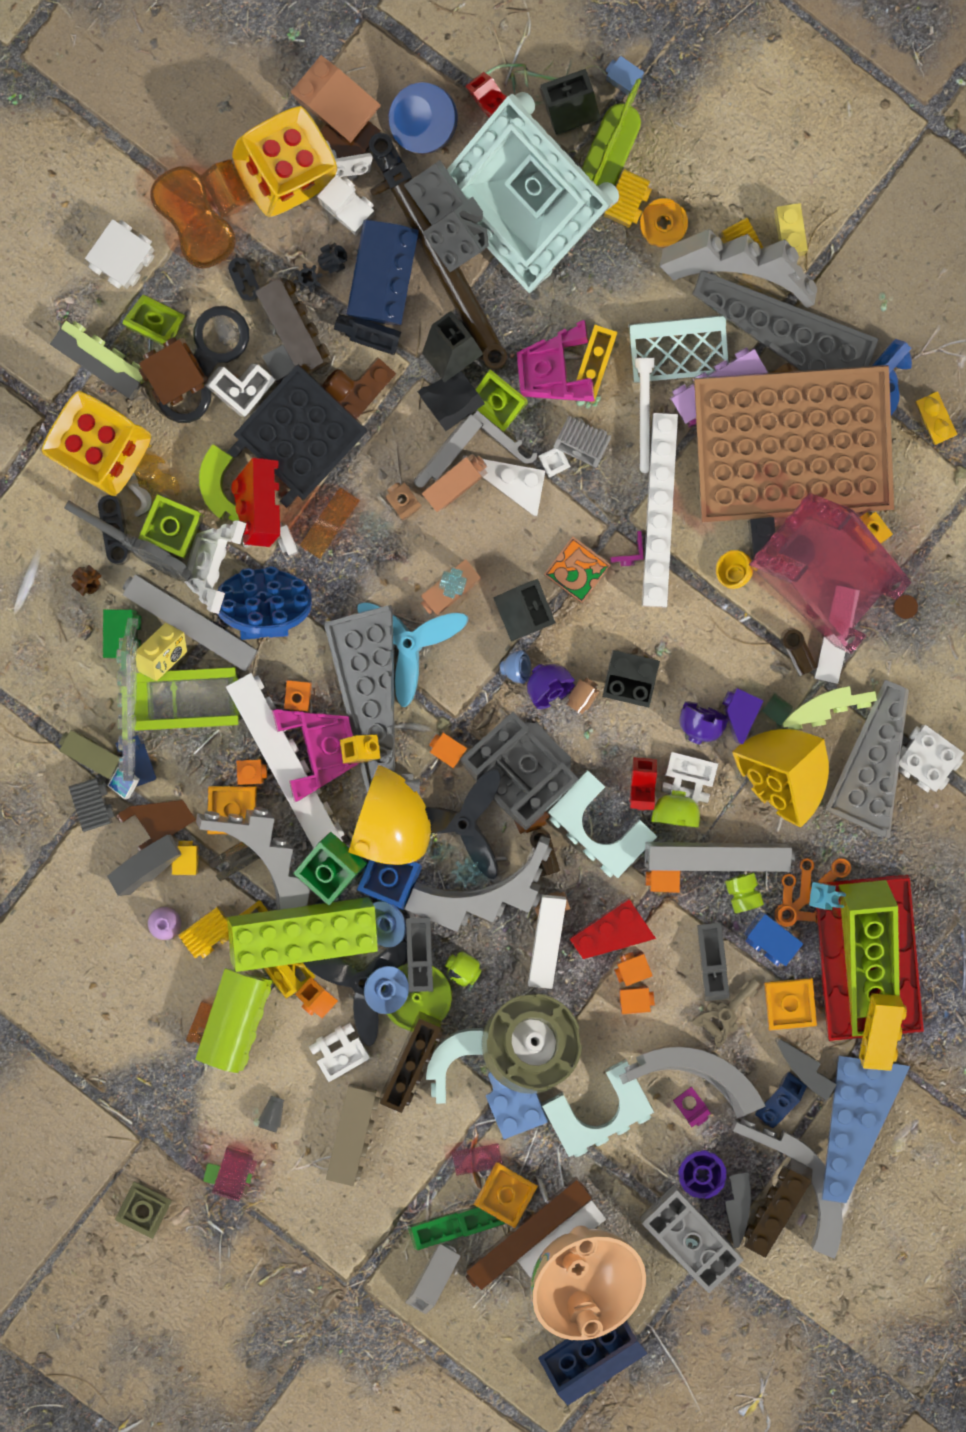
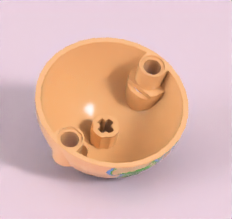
M577 1226L569 1234H564L552 1241L537 1259L531 1276L530 1288L534 1312L545 1329L561 1338L588 1340L605 1335L623 1324L638 1307L646 1286L645 1266L638 1253L624 1239L604 1230Z

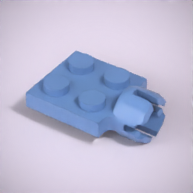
M489 1072L488 1077L493 1086V1091L487 1093L486 1098L503 1139L548 1123L549 1120L537 1093L527 1094L513 1091L502 1085Z

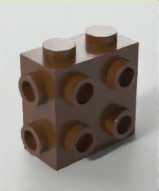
M176 337L163 343L165 348L159 352L153 349L142 356L144 360L139 363L141 367L139 372L146 382H150L153 390H151L152 395L158 403L162 402L163 405L170 403L171 406H174L184 400L182 395L190 391L194 394L203 389V383L208 380L185 339L177 340Z

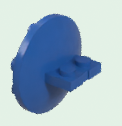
M272 566L265 569H242L240 573L225 580L217 590L225 593L218 615L226 624L240 630L241 640L288 636V630L303 622L309 615L312 607L311 592L305 582L292 574L279 571L276 567Z

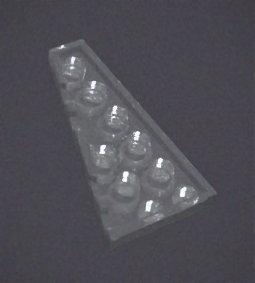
M132 618L127 620L124 638L119 639V649H117V664H120L119 671L117 672V686H120L117 706L122 707V714L118 715V729H122V736H119L118 750H123V757H119V772H123V781H133L135 773L136 740L133 737L135 736L136 716L132 715L135 713L137 664L134 661H136L137 640H134L138 619Z

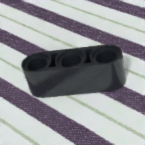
M111 495L103 496L98 503L100 519L110 525L118 524L120 531L127 534L121 501ZM109 500H114L116 503V509L112 513H107L104 509L105 503ZM102 531L108 560L117 565L127 563L130 559V550L125 548L120 541ZM121 547L124 550V556L120 560H115L113 558V551L115 548Z

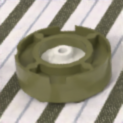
M543 994L520 995L499 1007L487 1021L482 1036L483 1057L491 1074L505 1087L527 1094L544 1092L563 1082L576 1068L582 1051L578 1031L580 1028L570 1010L558 1000Z

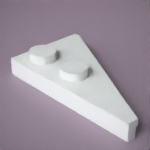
M483 459L487 465L485 470L488 472L483 478L530 512V514L537 516L545 470Z

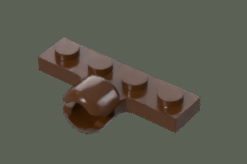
M377 357L357 380H352L344 371L337 369L326 378L322 386L358 419L396 373Z

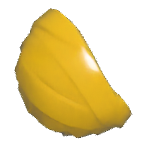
M727 551L717 561L716 576L719 582L729 589H737L744 586L753 575L754 567L752 560L743 551Z

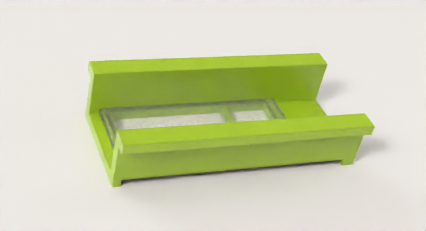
M236 668L167 671L157 681L142 673L120 674V682L123 683L125 705L123 731L239 725L240 712L226 686L238 680Z

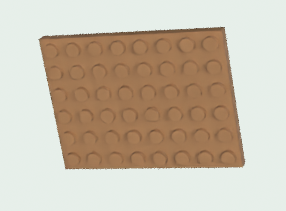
M888 365L694 378L702 522L894 510Z

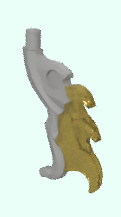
M145 453L126 484L141 500V508L134 512L136 517L147 513L152 506V500L163 490H173L175 496L179 494L180 486L176 478L158 469L159 463H166L159 456Z

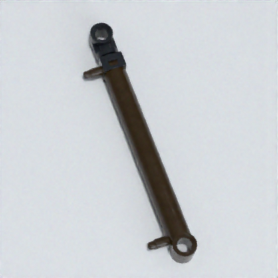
M385 133L374 134L369 141V148L385 180L370 189V193L372 196H375L388 189L391 190L411 228L419 230L417 239L466 330L482 351L483 355L480 357L484 365L493 371L502 369L507 360L506 351L501 345L461 268L458 267L449 272L422 233L431 226V223L404 186L412 179L409 170L398 154L390 136ZM378 142H385L388 148L384 152H378L375 149V145ZM491 352L501 354L502 359L499 363H491L488 360Z

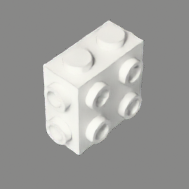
M112 219L85 259L90 263L88 268L98 275L103 272L109 276L107 281L118 289L121 286L128 289L130 285L133 287L138 282L141 276L139 272L143 266L147 267L152 262L154 249L150 246L152 241L141 233L137 237L130 232L132 227L122 220L117 223Z
M921 725L920 728L916 726L909 735L911 741L906 747L901 746L898 772L908 779L910 776L918 780L916 785L927 793L929 790L937 792L938 789L943 790L950 780L947 776L952 770L956 771L963 763L964 759L961 757L964 752L928 726Z

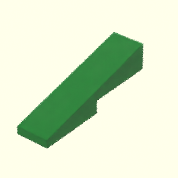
M475 1206L407 1226L413 1247L418 1251L506 1223Z

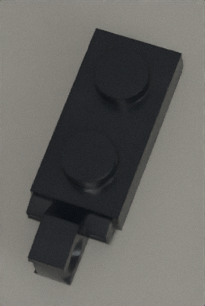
M341 314L338 315L334 330L346 333L345 335L350 338L349 341L391 355H395L402 333L401 331L362 318Z

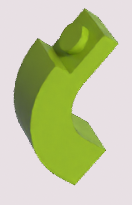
M212 444L200 467L199 485L202 497L209 509L221 520H223L228 512L230 514L228 519L239 521L236 506L226 498L223 491L224 475L235 459Z

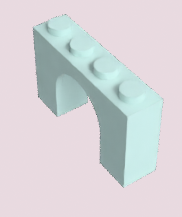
M586 770L579 778V781L548 810V813L551 815L548 819L557 828L562 825L568 831L566 836L575 845L580 842L586 848L583 852L592 861L597 858L603 864L601 869L610 878L613 875L619 878L645 850V842H653L657 836L642 821L638 820L619 840L613 843L602 844L590 839L583 829L582 816L589 803L605 786Z
M627 1059L605 1069L619 1098L618 1110L609 1122L598 1126L583 1123L574 1114L563 1092L542 1103V1107L569 1157L574 1155L576 1158L585 1154L588 1151L587 1147L593 1144L600 1146L609 1140L608 1136L614 1133L621 1135L630 1129L629 1125L635 1122L639 1124L644 1123L651 1118L650 1114L654 1113L637 1078L622 1084L619 1075L626 1073L624 1068L630 1066Z

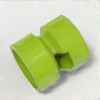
M754 872L725 880L728 893L734 896L731 899L734 913L745 912L764 905L760 891L755 890L758 884Z

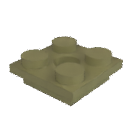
M134 1181L115 1220L153 1239L172 1200ZM146 1205L150 1211L149 1215L146 1217L140 1216L137 1213V1206Z

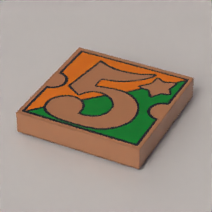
M572 537L544 575L579 602L583 603L611 565L576 538Z

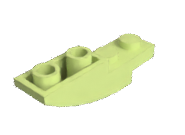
M850 686L822 693L792 711L781 722V726L799 730L803 729L802 724L811 723L812 727L826 725V720L831 719L830 709H833L834 713L848 711L847 706L856 704L857 709L871 707V702L877 701L876 692L851 695Z

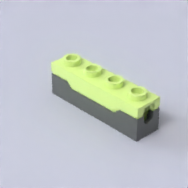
M65 321L50 345L132 401L145 382L139 372L140 365L134 361L131 365L123 360L125 355L115 348L112 351L104 347L106 342L95 334L92 338L84 333L86 328L76 321L72 324Z

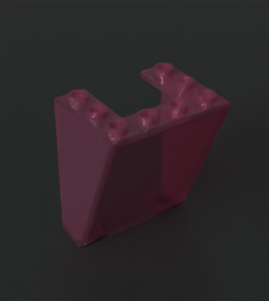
M809 493L801 501V504L787 517L784 524L771 536L767 544L755 555V558L749 564L756 573L836 648L852 654L866 637L864 633L853 628L877 599L884 594L897 600L912 583L853 509ZM901 582L896 590L891 591L894 584ZM855 636L852 643L848 644L846 642L850 637Z

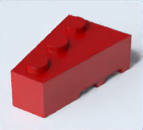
M252 458L232 482L231 490L235 497L236 513L238 514L239 521L246 523L243 533L244 545L271 547L281 535L280 505H275V491H279V483H275L274 469H278V461Z
M626 898L570 936L569 939L581 957L586 959L656 939V937L630 899Z

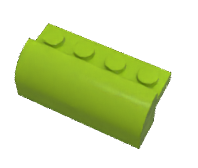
M224 969L195 1060L228 1072L239 1073V1071L244 1070L249 1060L251 1046L256 1039L259 1021L264 1014L263 1009L266 999L271 992V979L252 976L242 971L236 972L234 969Z

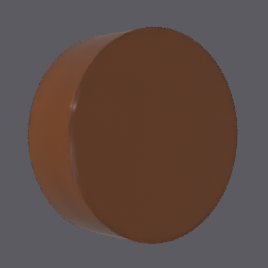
M910 595L898 597L893 604L894 613L901 619L912 618L918 611L916 599Z

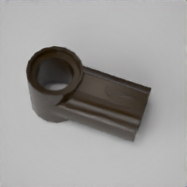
M786 629L781 635V644L785 647L798 676L818 668L805 642L804 635L799 630ZM791 633H796L798 636V642L795 646H789L786 641L787 636Z
M543 828L534 830L530 835L533 853L537 846L533 839L538 833H544L550 839L548 847L552 848L547 861L542 860L539 868L542 869L540 877L560 872L551 835Z

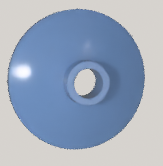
M377 901L373 903L375 906L377 944L384 947L398 945L406 934V924L402 913L397 907L386 902Z
M392 966L380 967L372 972L364 988V996L368 1006L381 1014H390L400 1009L409 993V984L405 974ZM385 985V991L381 992V987Z

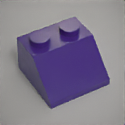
M738 688L728 691L722 704L726 705L723 711L727 716L726 719H728L734 741L738 744H744L763 700Z

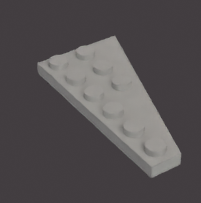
M885 680L877 696V701L874 702L825 810L889 839L909 690Z

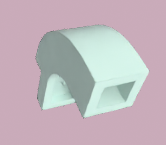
M483 1028L457 1031L442 1040L435 1048L427 1067L426 1080H436V1083H431V1097H436V1104L446 1103V1071L449 1065L455 1059L464 1055H483Z

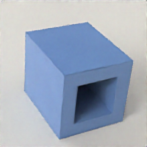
M622 56L617 61L613 59L605 70L608 73L606 81L627 96L636 80L639 78L642 80L644 75L642 70Z

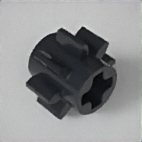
M328 243L320 248L322 254L318 256V263L323 270L329 271L332 274L345 269L343 263L348 261V256L342 246L336 243L331 245Z
M304 263L301 271L295 270L299 279H295L293 282L294 284H301V293L305 289H309L310 293L313 294L315 286L322 287L318 279L322 278L323 275L322 273H315L316 265H313L310 269ZM310 274H312V278L314 281H308L305 284L303 276H309Z

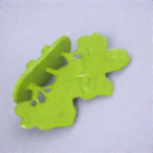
M640 78L633 85L625 104H615L607 110L582 165V171L596 186L604 182L615 186L638 135L641 119L639 113L631 104L641 83Z

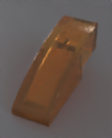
M340 487L300 544V547L321 560L360 500Z

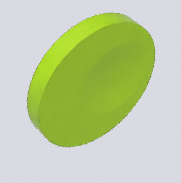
M408 963L397 969L401 970L408 980ZM432 965L433 992L408 993L403 1006L397 1011L387 1014L396 1025L410 1031L419 1011L441 1021L446 1017L451 1006L452 991L448 979L437 967Z

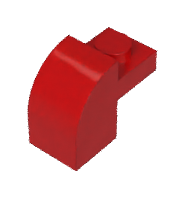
M485 72L465 86L488 118L493 115L507 98L493 78Z
M633 757L630 808L654 810L657 759Z

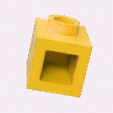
M867 511L856 520L859 524L854 528L871 550L893 535L877 512L870 515Z
M356 735L340 740L343 764L366 763L380 759L377 735Z
M188 840L178 841L177 846L182 855L170 864L172 865V875H197L199 845H193V841Z

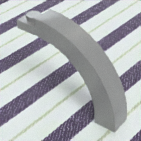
M671 1047L654 1050L636 1057L638 1062L625 1067L626 1073L619 1075L622 1084H625L655 1071H685L695 1074L714 1085L728 1100L737 1118L765 1107L763 1100L752 1083L737 1068L714 1054L698 1049Z

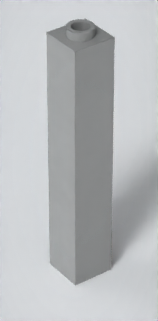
M134 575L133 578L129 577L122 587L125 590L123 596L173 627L183 631L184 634L244 671L248 670L259 652L138 575Z
M645 842L644 866L648 870L791 872V865L795 861L794 851L786 843Z

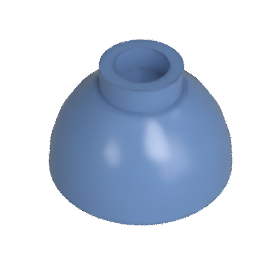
M523 650L513 652L505 661H502L500 664L501 674L507 675L513 682L526 683L531 674V662L526 652Z

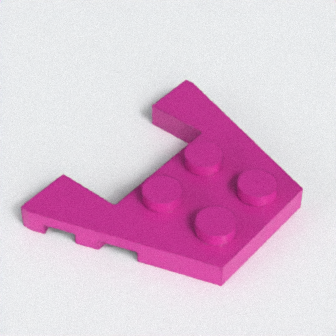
M585 320L576 323L577 326L568 331L563 329L557 332L558 336L548 341L543 339L517 352L520 392L522 396L595 401L591 378L567 382L564 348L588 343Z
M283 710L272 711L277 732L302 727L313 775L289 781L294 802L300 801L359 764H343L340 740L353 736L348 716Z

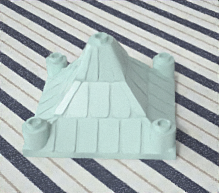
M519 92L516 95L512 93L504 100L448 167L447 171L467 200L473 197L482 209L483 219L476 224L487 228L488 250L528 293H531L542 281L551 275L552 269L601 215L617 203L619 193L617 188L611 183L604 182L596 186L569 155L560 148L556 141L546 133L542 126L532 118L530 114L535 110L533 98L528 93Z

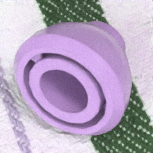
M160 907L149 916L148 928L155 938L169 940L179 933L181 919L174 909Z

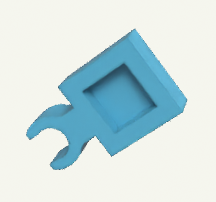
M813 882L809 906L832 910V907L843 908L844 905L839 904V897L846 896V894L836 892V886Z

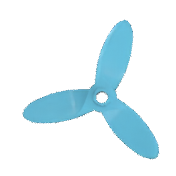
M364 602L358 605L357 610L358 613L380 608V606ZM464 613L442 615L425 622L414 631H410L399 618L393 615V644H396L399 649L395 673V689L397 700L402 707H406L412 702L416 692L419 676V651L422 647L440 643L460 632L468 622L467 615ZM409 639H410L411 642H412L411 647H410L409 644H408V640H409Z

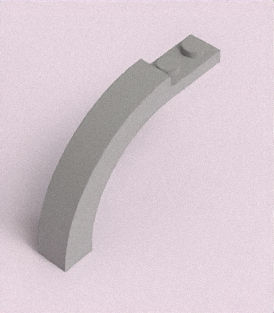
M742 1118L741 1121L735 1119L731 1127L734 1132L771 1147L813 1169L811 1183L817 1198L818 1220L810 1246L813 1250L835 1259L842 1236L841 1203L821 1200L825 1165L822 1160L802 1140L783 1129L778 1138L776 1137L777 1133L770 1129L764 1128L761 1131L754 1128L755 1123Z

